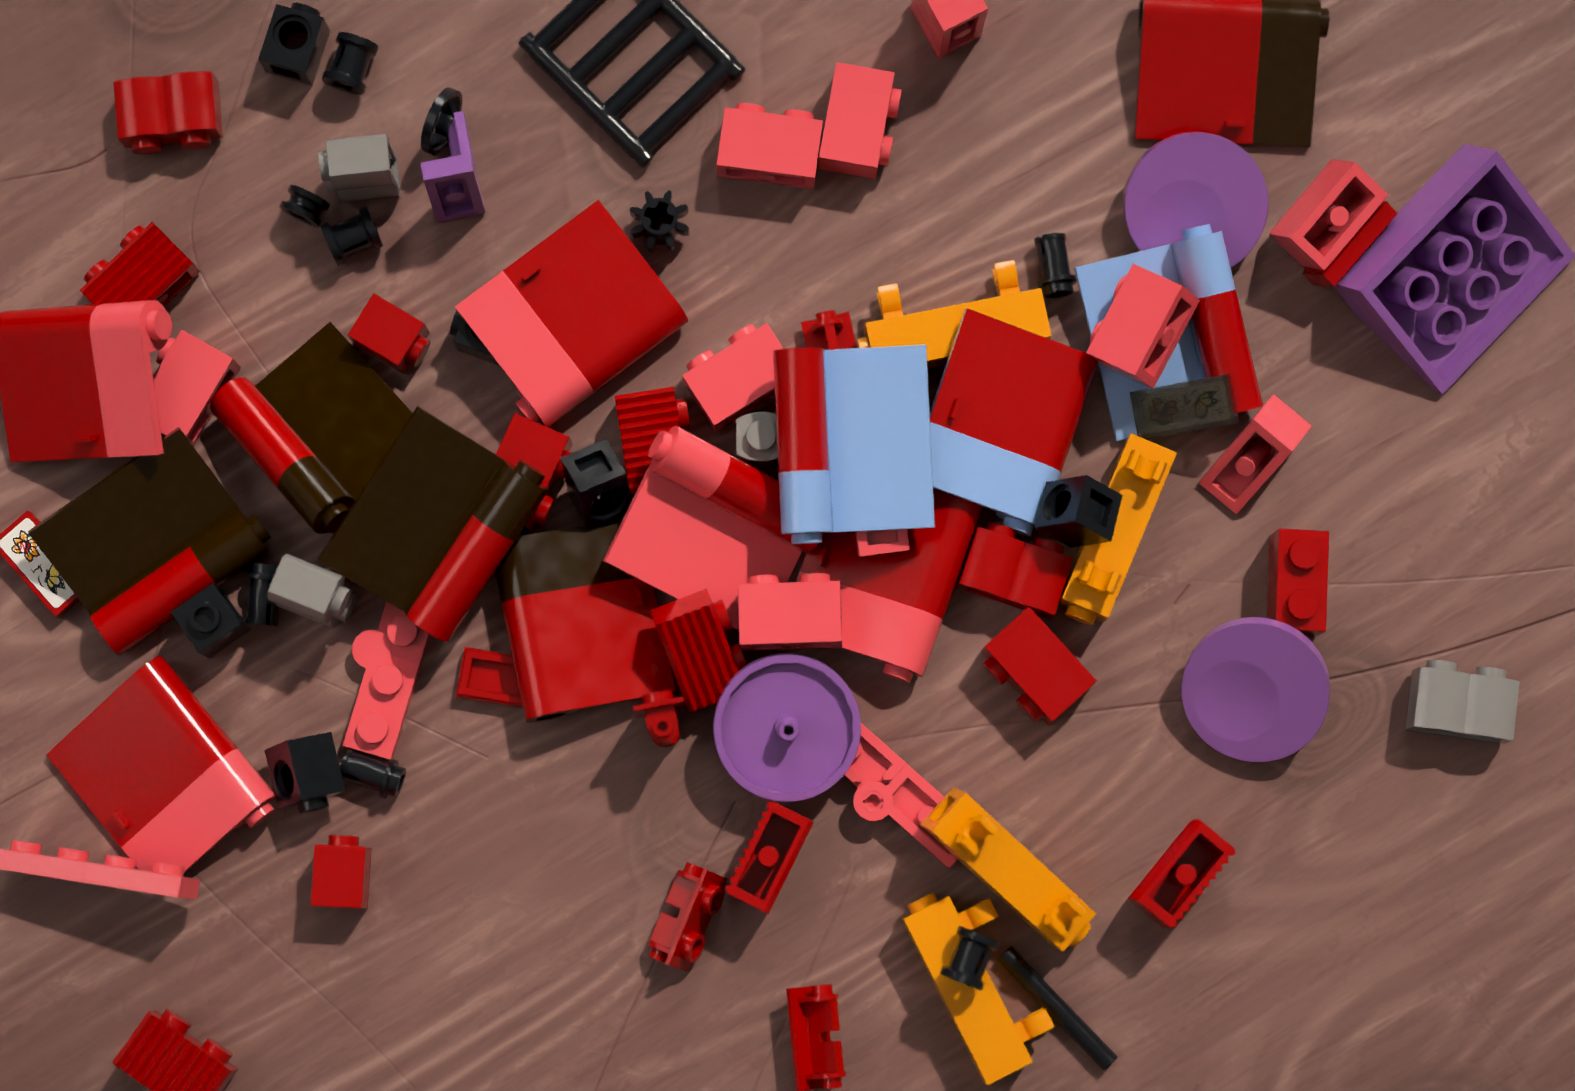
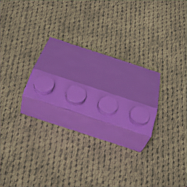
M1464 144L1401 208L1393 220L1334 288L1362 322L1431 388L1443 395L1575 257V254L1497 150Z

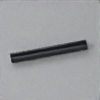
M1012 946L997 959L1043 1008H1046L1048 1014L1103 1071L1117 1059L1118 1056Z

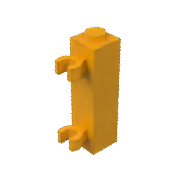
M1011 260L994 264L995 269H992L998 297L903 315L897 283L877 287L878 292L876 294L882 320L865 323V337L857 339L858 348L927 345L928 369L945 366L964 309L966 308L1048 339L1052 335L1042 289L1038 288L1020 292L1015 262Z
M1132 433L1125 440L1106 485L1123 495L1112 541L1081 546L1059 601L1060 605L1067 607L1065 615L1089 626H1093L1095 620L1104 623L1109 618L1177 452Z
M953 787L920 824L1050 945L1064 952L1068 946L1074 947L1080 943L1090 931L1091 924L1089 922L1097 913L966 792Z
M934 892L908 904L907 907L911 914L901 920L983 1082L989 1085L1032 1063L1033 1061L1023 1042L1055 1027L1046 1008H1040L1013 1023L986 969L981 979L984 982L982 991L940 974L942 967L949 965L960 938L956 934L958 926L973 930L999 917L990 898L960 913H957L949 896L938 900Z

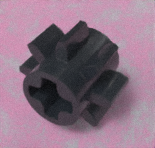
M670 190L664 194L663 198H653L652 194L647 191L645 192L646 203L642 209L638 207L630 208V215L634 219L641 221V224L631 229V235L633 238L645 236L648 252L650 253L654 251L656 245L665 244L673 252L675 251L674 239L677 234L682 236L689 235V227L684 223L678 222V219L688 214V206L686 204L675 208L672 203V192ZM660 213H666L670 225L662 224L659 230H653L651 219H657Z

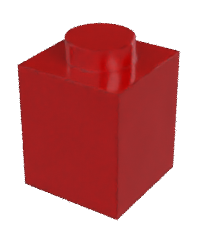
M374 293L347 335L355 346L402 374L406 372L410 364L414 367L419 365L431 343L426 339L430 332L425 323Z
M329 835L328 845L315 844L311 906L368 909L372 848L359 846L358 836Z

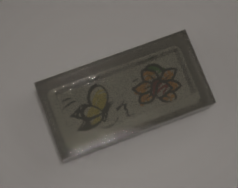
M1230 373L1154 387V389L1147 388L1129 392L1137 436L1146 440L1239 423Z

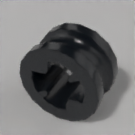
M290 185L287 190L290 193V199L282 201L279 208L295 219L319 228L322 223L319 215L322 211H328L330 204L304 188Z

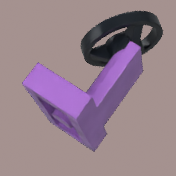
M451 87L445 88L433 102L421 134V148L424 152L433 156L438 155L449 142L451 157L420 163L423 181L437 223L485 213L470 133L464 112L461 111L462 94Z

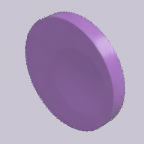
M1187 132L1173 135L1158 142L1137 161L1125 186L1123 215L1128 233L1139 251L1183 241L1182 230L1210 224L1212 233L1222 231L1231 268L1246 257L1260 239L1267 221L1268 191L1258 165L1240 146L1212 133Z
M1247 617L1226 622L1214 628L1199 641L1187 661L1182 678L1181 695L1183 707L1190 724L1209 746L1234 759L1248 762H1268L1297 752L1317 734L1328 710L1330 678L1327 666L1319 650L1300 631L1274 619Z
M779 653L752 661L729 680L716 704L713 719V735L722 764L738 784L749 792L765 799L794 802L812 798L823 793L844 776L858 751L861 736V719L853 693L833 669L809 656Z

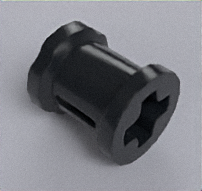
M338 32L336 38L338 48L330 70L323 73L322 81L338 90L355 95H363L366 89L363 79L372 56H376L379 46L355 34Z
M367 207L359 209L358 215L332 226L328 222L320 225L338 266L344 264L345 258L372 246L376 249L384 246Z
M958 926L956 934L960 938L949 965L943 966L940 974L982 991L984 982L981 979L992 952L999 950L1001 943L965 927Z

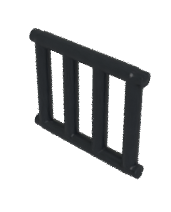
M572 0L535 36L529 32L519 40L518 44L642 168L648 166L655 155L652 151L729 77L733 81L736 80L746 70L736 57L678 0H642L569 69L550 48L601 1ZM661 10L680 31L603 103L584 82ZM695 44L714 65L638 137L618 116Z

